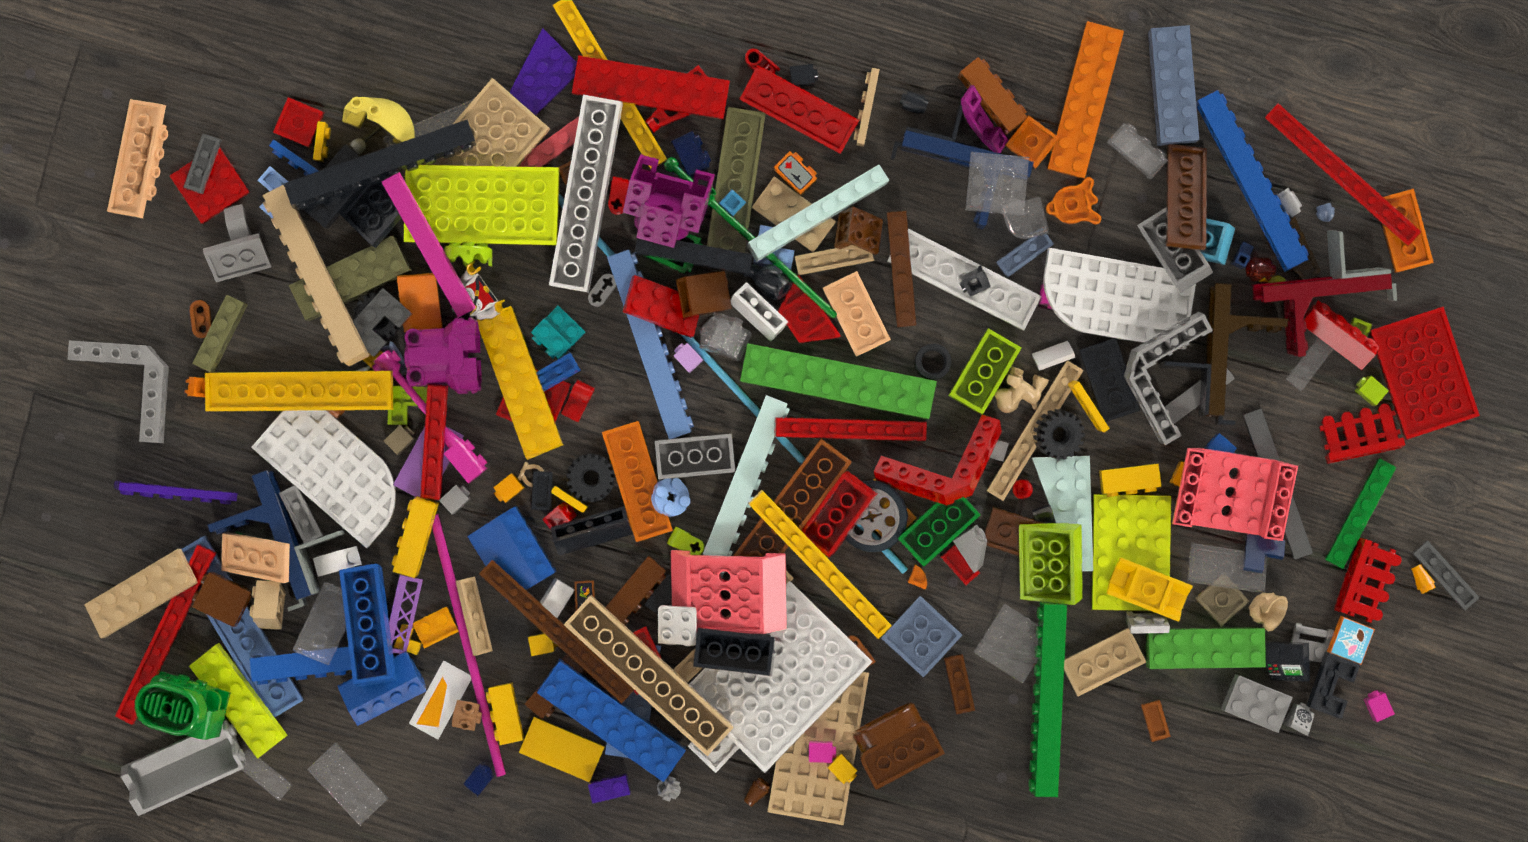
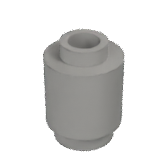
M1287 188L1277 194L1281 201L1280 207L1283 212H1286L1288 215L1290 214L1291 217L1301 212L1300 207H1302V204L1294 191Z

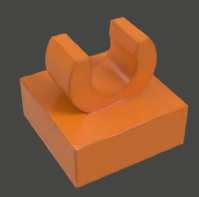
M189 377L186 380V383H189L188 390H185V393L188 394L187 396L205 398V378Z

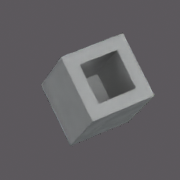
M455 485L439 501L451 514H455L471 499L468 496L470 492L463 485L461 487Z

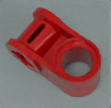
M750 49L745 54V63L753 71H755L757 65L766 70L770 68L769 71L774 74L780 71V68L757 49ZM756 54L759 60L756 63H751L748 60V56Z
M615 176L611 184L608 206L612 214L620 215L623 213L630 180ZM620 201L622 207L619 206L618 209H615L612 204Z

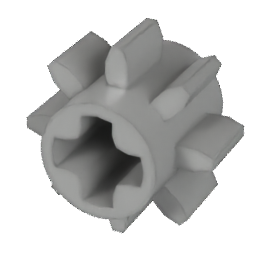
M670 776L664 782L660 781L657 785L658 796L669 802L671 798L676 799L681 792L680 782L675 781V778Z

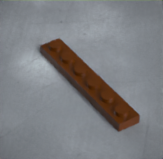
M907 211L887 212L897 327L916 326Z

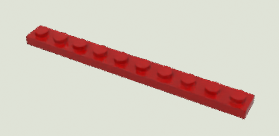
M1277 104L1267 114L1265 119L1406 246H1409L1418 237L1421 231L1280 104Z
M200 544L196 546L189 565L198 583L171 598L115 717L131 725L135 723L137 719L135 712L136 696L142 687L149 684L151 679L158 675L193 603V596L199 590L201 580L207 574L216 552Z

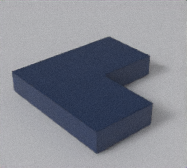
M1247 533L1243 570L1262 573L1265 557L1283 560L1285 540L1265 539L1260 535Z

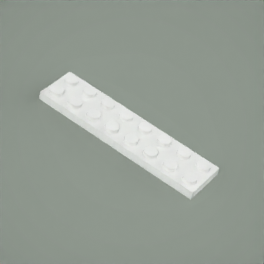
M908 229L913 275L1023 331L1025 330L1041 298L1040 295L982 266L991 287L970 297L968 292H963L959 284L962 282L961 276L977 269L980 265ZM891 255L887 261L889 263H891ZM975 278V279L971 280L970 282H971V283H975V282L977 281V279Z

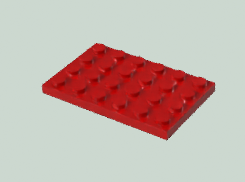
M1444 307L1369 331L1371 338L1379 346L1377 356L1405 440L1480 416Z

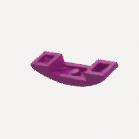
M971 85L961 99L965 118L975 134L993 152L1001 153L1009 140L1000 127L993 126L980 105L982 101L981 96L974 85Z

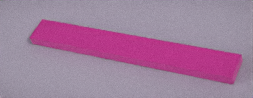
M400 172L382 181L383 186L457 317L476 308Z

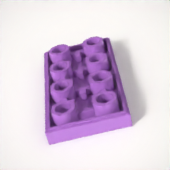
M425 427L393 484L414 497H420ZM447 427V428H448L449 430H451L454 434H456L459 438L463 439L464 435H462V434L458 433L457 431H455V430H453V429ZM444 442V452H446L449 448ZM445 455L443 457L442 476L450 463Z

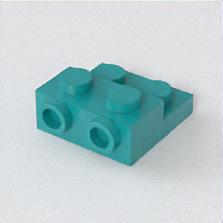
M559 306L531 331L534 335L532 339L539 346L543 344L547 348L545 352L552 359L555 357L558 359L562 358L586 333Z

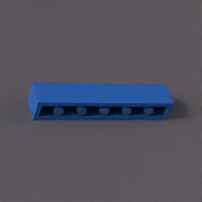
M349 647L249 659L252 682L256 681L257 685L268 684V680L276 679V683L287 682L288 677L304 680L307 679V675L315 674V678L327 677V673L334 672L335 676L345 675L347 670H351Z

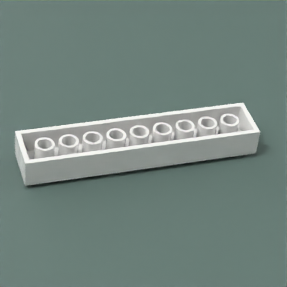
M583 95L549 282L550 286L587 293L590 291L623 107L621 101Z

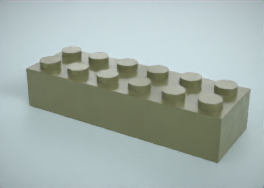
M395 236L384 239L377 248L370 246L326 267L344 305L397 280V276L407 275L412 272ZM301 279L289 285L304 319L311 321L320 317L321 314L315 311L312 305L314 299L312 295L308 296L304 289L306 283L304 279Z

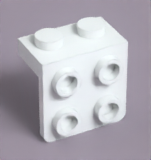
M661 605L658 608V643L684 646L696 645V608Z

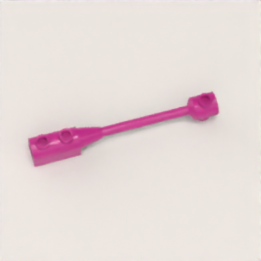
M387 350L374 361L373 369L375 371H393V377L426 415V403L412 386L408 385L407 380L399 372L401 367L399 363L401 360L400 356L395 351L390 352ZM445 427V444L449 449L443 454L468 483H471L487 469L485 467L487 461L481 454L475 455L472 451L475 447L468 439L464 441Z

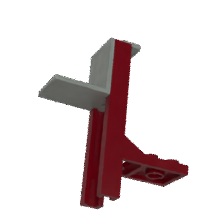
M1327 230L1330 276L1252 284L1253 300H1261V302L1283 300L1284 319H1288L1287 327H1285L1287 354L1297 357L1306 356L1308 343L1304 332H1306L1307 326L1303 317L1313 297L1386 289L1387 300L1397 301L1396 283H1392L1391 269L1376 267L1346 271L1343 232Z

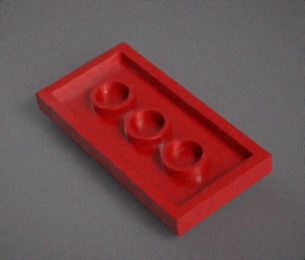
M637 275L632 276L622 312L684 336L694 337L699 315L683 318L678 291Z

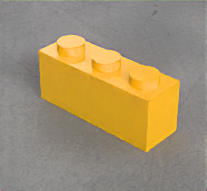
M1159 464L1099 471L1101 493H1107V497L1119 496L1118 492L1126 491V495L1137 494L1139 489H1145V492L1157 491L1156 487H1161Z
M513 682L489 687V692H486L488 704L491 703L493 711H490L491 721L495 722L497 730H494L496 741H499L500 745L524 740Z

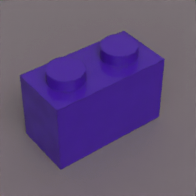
M627 773L592 781L588 784L592 804L630 795L631 793Z

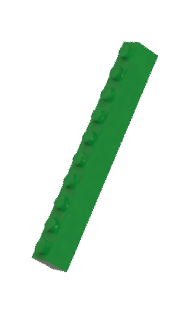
M1040 602V607L1037 608V618L1039 619V626L1036 627L1038 645L1035 646L1037 665L1034 666L1036 684L1033 685V694L1036 697L1035 703L1032 705V713L1035 715V718L1031 724V732L1034 734V739L1030 744L1033 760L1029 764L1030 772H1032V780H1029V791L1035 797H1058L1067 605Z

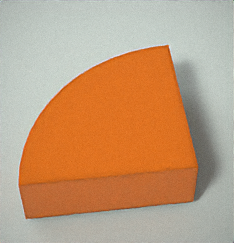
M914 565L908 583L926 589V575L919 566Z

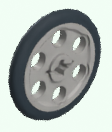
M875 480L862 481L878 493V495L856 523V525L863 526V534L857 535L853 527L845 539L852 546L862 551H884L895 545L899 541L898 537L905 532L908 520L907 508L901 495L890 485ZM881 498L889 499L890 506L888 508H883L880 505ZM870 511L872 512V514L882 513L874 518V521H872L871 518L862 519L867 517L870 514ZM887 516H892L895 519L894 526L886 524L885 519ZM875 529L882 532L880 540H876L872 536V532Z

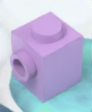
M681 343L674 350L676 353L674 357L689 373L703 361L688 343L685 345Z

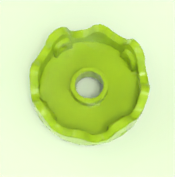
M449 242V246L444 248V252L450 262H455L459 256L462 258L465 267L477 259L483 264H486L488 260V265L492 266L493 250L488 247V244L478 243L474 246L475 242H463V245L457 242Z

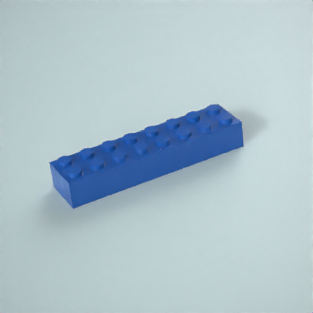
M561 659L558 660L537 689V693L662 782L665 781L686 751L682 744L624 703L621 704L611 694Z

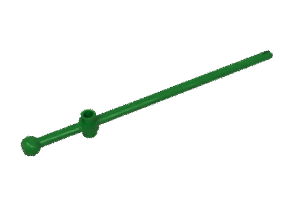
M674 157L667 159L664 163L666 171L674 172L680 179L693 182V179L678 166L677 159ZM712 188L708 205L745 239L751 241L756 238L714 200L716 191ZM773 253L766 256L771 263L780 268L784 275L831 318L837 316L833 308Z

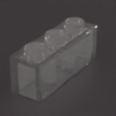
M1123 123L1107 143L1147 178L1152 179L1168 161L1165 158V153L1158 148L1155 150L1151 146V141L1145 136L1140 137L1133 125Z

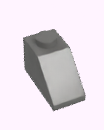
M975 525L953 540L974 573L983 566L987 546L984 531Z

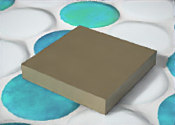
M1225 573L1218 576L1195 597L1197 602L1220 627L1250 602Z

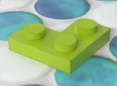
M393 386V410H388V425H408V406H417L401 386ZM412 387L426 403L427 387Z

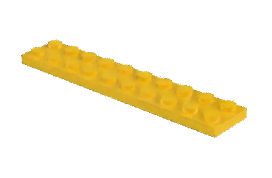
M393 371L205 373V411L393 410Z

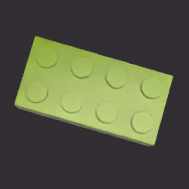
M988 328L948 396L982 415L1016 359L1021 347Z

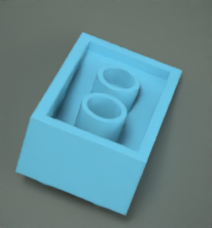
M1206 219L1205 250H1200L1206 261L1225 265L1235 228L1229 223Z

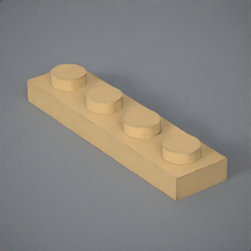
M872 68L871 73L867 72L865 84H868V89L863 91L861 102L865 104L864 109L859 110L860 129L856 128L853 139L857 140L856 145L864 147L880 69Z
M853 245L841 250L835 248L795 256L798 275L874 261L872 253Z
M475 576L456 581L473 656L493 651Z

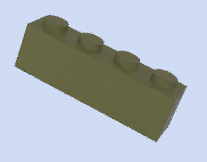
M226 295L192 364L208 372H215L248 304Z

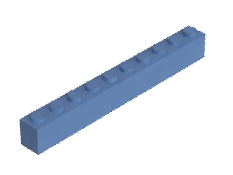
M631 250L607 257L623 306L632 276L637 275L644 278L642 272L637 270L635 264H638L635 252L631 253ZM627 314L668 438L672 439L692 432L691 428L694 427L691 416L687 417L685 410L688 407L685 399L680 397L679 391H682L679 381L674 379V365L672 362H668L666 355H669L666 343L662 344L660 338L663 336L661 327Z

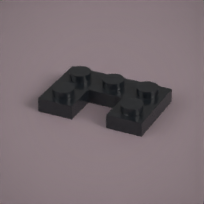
M1325 652L1306 706L1342 719L1348 701L1332 694L1338 677L1349 682H1355L1360 664Z

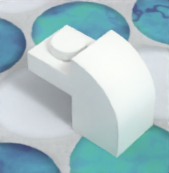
M357 546L313 558L318 577L337 572L341 569L362 565Z

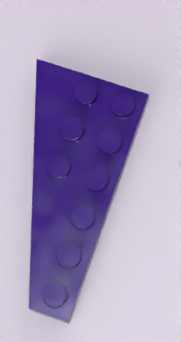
M542 28L509 93L536 116L574 79L577 62Z
M114 482V489L120 490V494L133 495L134 492H140L139 495L144 497H153V494H159L161 498L173 499L174 495L181 496V500L192 501L193 497L200 498V502L212 503V499H218L221 504H231V501H237V493L185 489L182 487L153 484L145 485L133 482Z

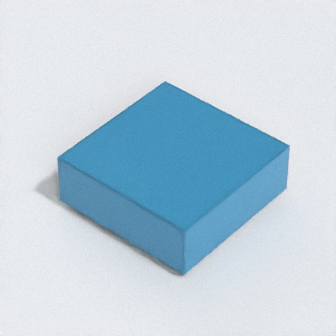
M731 190L719 204L734 216L746 202L734 190Z

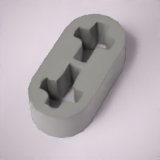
M603 275L590 291L588 300L592 306H602L617 285L613 275ZM609 278H612L611 282L613 286H607L606 289L603 290L602 288L605 285L603 280H608ZM602 291L603 293L600 296L601 302L593 303L592 295H597Z

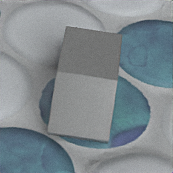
M243 204L225 208V222L230 240L250 236L251 231L246 223Z

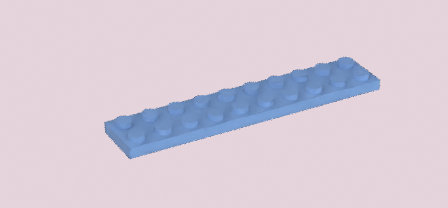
M206 535L182 549L188 563L198 544L215 552ZM216 554L207 574L215 572L233 581L228 572L221 571L222 562ZM248 606L237 627H232L207 615L239 670L274 717L304 700L291 677H288L287 682L276 683V679L268 680V684L257 685L256 681L252 682L249 659L275 656L277 653L262 628H258L256 623L253 622Z

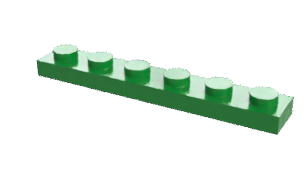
M1380 458L1377 459L1325 558L1326 561L1341 569L1344 568L1397 467Z

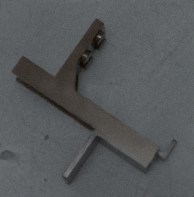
M1216 283L1214 287H1209L1208 322L1213 331L1207 334L1205 364L1165 361L1159 364V368L1201 371L1199 417H1214L1215 425L1233 426L1236 424V421L1222 420L1225 413L1229 334L1240 328H1247V331L1250 332L1266 329L1268 333H1278V331H1282L1283 328L1287 327L1288 319L1230 315L1231 284Z

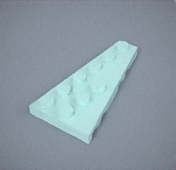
M1068 456V459L1064 460L1052 457L1032 458L1048 504L1051 505L1056 523L1082 525V571H1093L1090 456Z

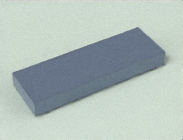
M1042 229L998 260L996 264L1006 278H1008L1054 245L1044 229Z

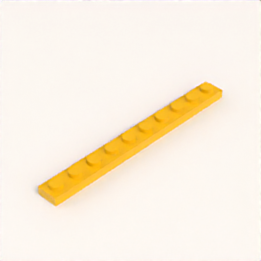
M560 0L553 5L554 9L581 54L585 57L607 60L573 1ZM623 103L620 119L641 154L659 159L658 165L667 161L666 156L636 106Z
M763 490L748 502L758 515L878 639L892 626Z

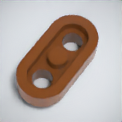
M196 300L190 306L192 332L196 337L204 339L212 325L210 306L205 301ZM202 306L204 311L199 314L198 308ZM204 325L206 327V331L202 333L200 331V328Z

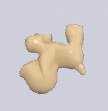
M1011 366L1010 374L1007 376V384L1011 385L1009 389H999L994 395L998 408L1004 413H1011L1017 409L1019 402L1023 399L1032 405L1033 410H1036L1038 407L1037 402L1041 398V392L1049 380L1034 374L1032 378L1033 385L1031 386L1023 380L1024 370Z

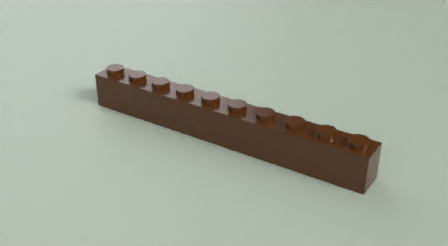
M648 556L605 608L626 625L630 621L627 617L631 612L636 614L641 608V600L644 597L648 599L654 592L652 587L656 582L660 585L666 578L664 574L666 569ZM567 654L563 657L562 660L580 673L582 671L586 673ZM537 690L525 703L541 719L545 715L549 718L555 710L554 705L540 696Z

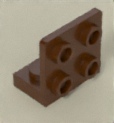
M850 207L841 211L838 217L834 247L841 250L853 245L874 255L878 254L883 220L856 207Z

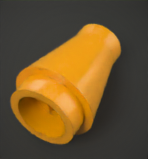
M1422 564L1411 569L1417 590H1420L1421 594L1436 588L1434 585L1435 581L1423 568Z

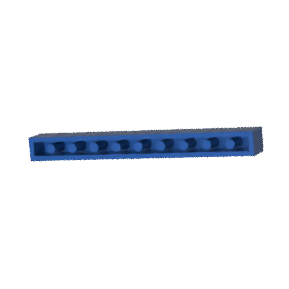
M1217 90L1197 100L1196 107L1284 272H1287L1306 262L1309 255L1304 245L1301 246L1299 243L1298 232L1295 228H1291L1289 224L1290 218L1286 212L1282 211L1279 197L1273 194L1270 180L1264 177L1261 163L1253 157V148L1250 144H1246L1244 140L1245 134L1241 127H1237L1234 113L1228 110L1225 96Z

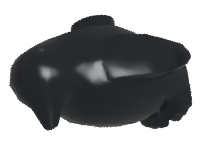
M751 262L749 275L744 274L745 277L753 279L764 296L774 300L784 297L793 285V282L783 276L782 270L772 264Z

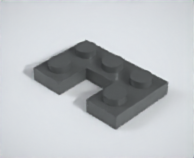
M382 288L353 323L367 352L375 357L387 342L374 332L373 329L385 316L397 327L401 328L412 313Z

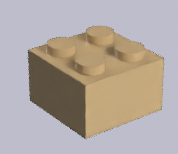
M257 580L256 587L253 586L252 598L255 599L254 605L250 607V617L253 618V622L256 623L258 628L282 629L286 592L280 582Z

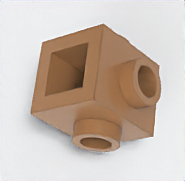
M457 700L453 712L452 727L475 731L476 724H480L482 712H479L480 704Z

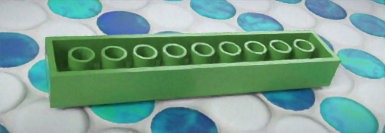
M749 343L747 344L740 382L923 419H929L937 382Z

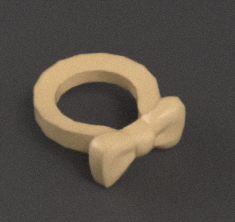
M525 462L520 470L518 480H523L526 485L532 487V483L524 475L525 471L532 468L539 471L544 470L539 465H528L529 463Z

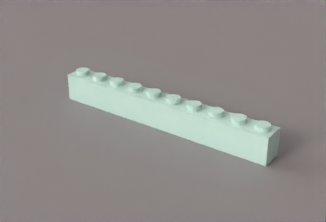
M766 395L703 555H732L733 551L730 550L732 543L736 544L740 533H737L739 525H744L747 515H744L746 507H751L748 502L753 499L751 497L753 489L758 490L761 482L758 479L760 472L764 473L768 462L765 461L767 454L772 455L776 445L772 443L774 439L775 417H787L790 410L787 408L788 403ZM725 571L720 573L721 578L723 577Z

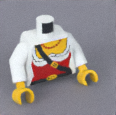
M475 261L467 265V270L460 278L476 307L468 312V314L478 320L492 319L501 312L508 311L509 308L502 307V303L505 300L498 301L481 276L476 274L481 270V267L474 269L473 264Z

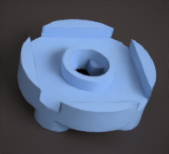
M679 478L663 479L655 484L651 501L655 510L660 514L673 517L683 513L686 507L689 506L688 489ZM668 492L673 494V502L671 500H667V497L669 496Z

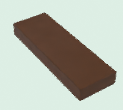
M963 654L945 657L944 662L956 715L975 711Z

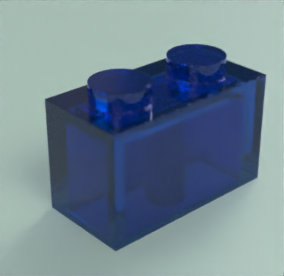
M692 131L672 141L688 176H694L696 170L704 171L710 168L709 162H711L707 151H702L700 146L703 143L698 134L694 135Z

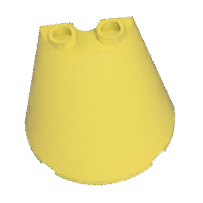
M354 97L344 108L342 118L344 123L360 129L367 115V119L378 123L394 136L393 142L395 144L415 138V130L409 114L403 107L391 100Z

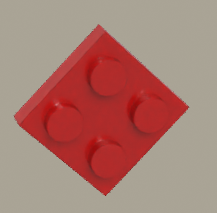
M288 97L273 133L310 148L317 132L318 121L321 122L324 112Z

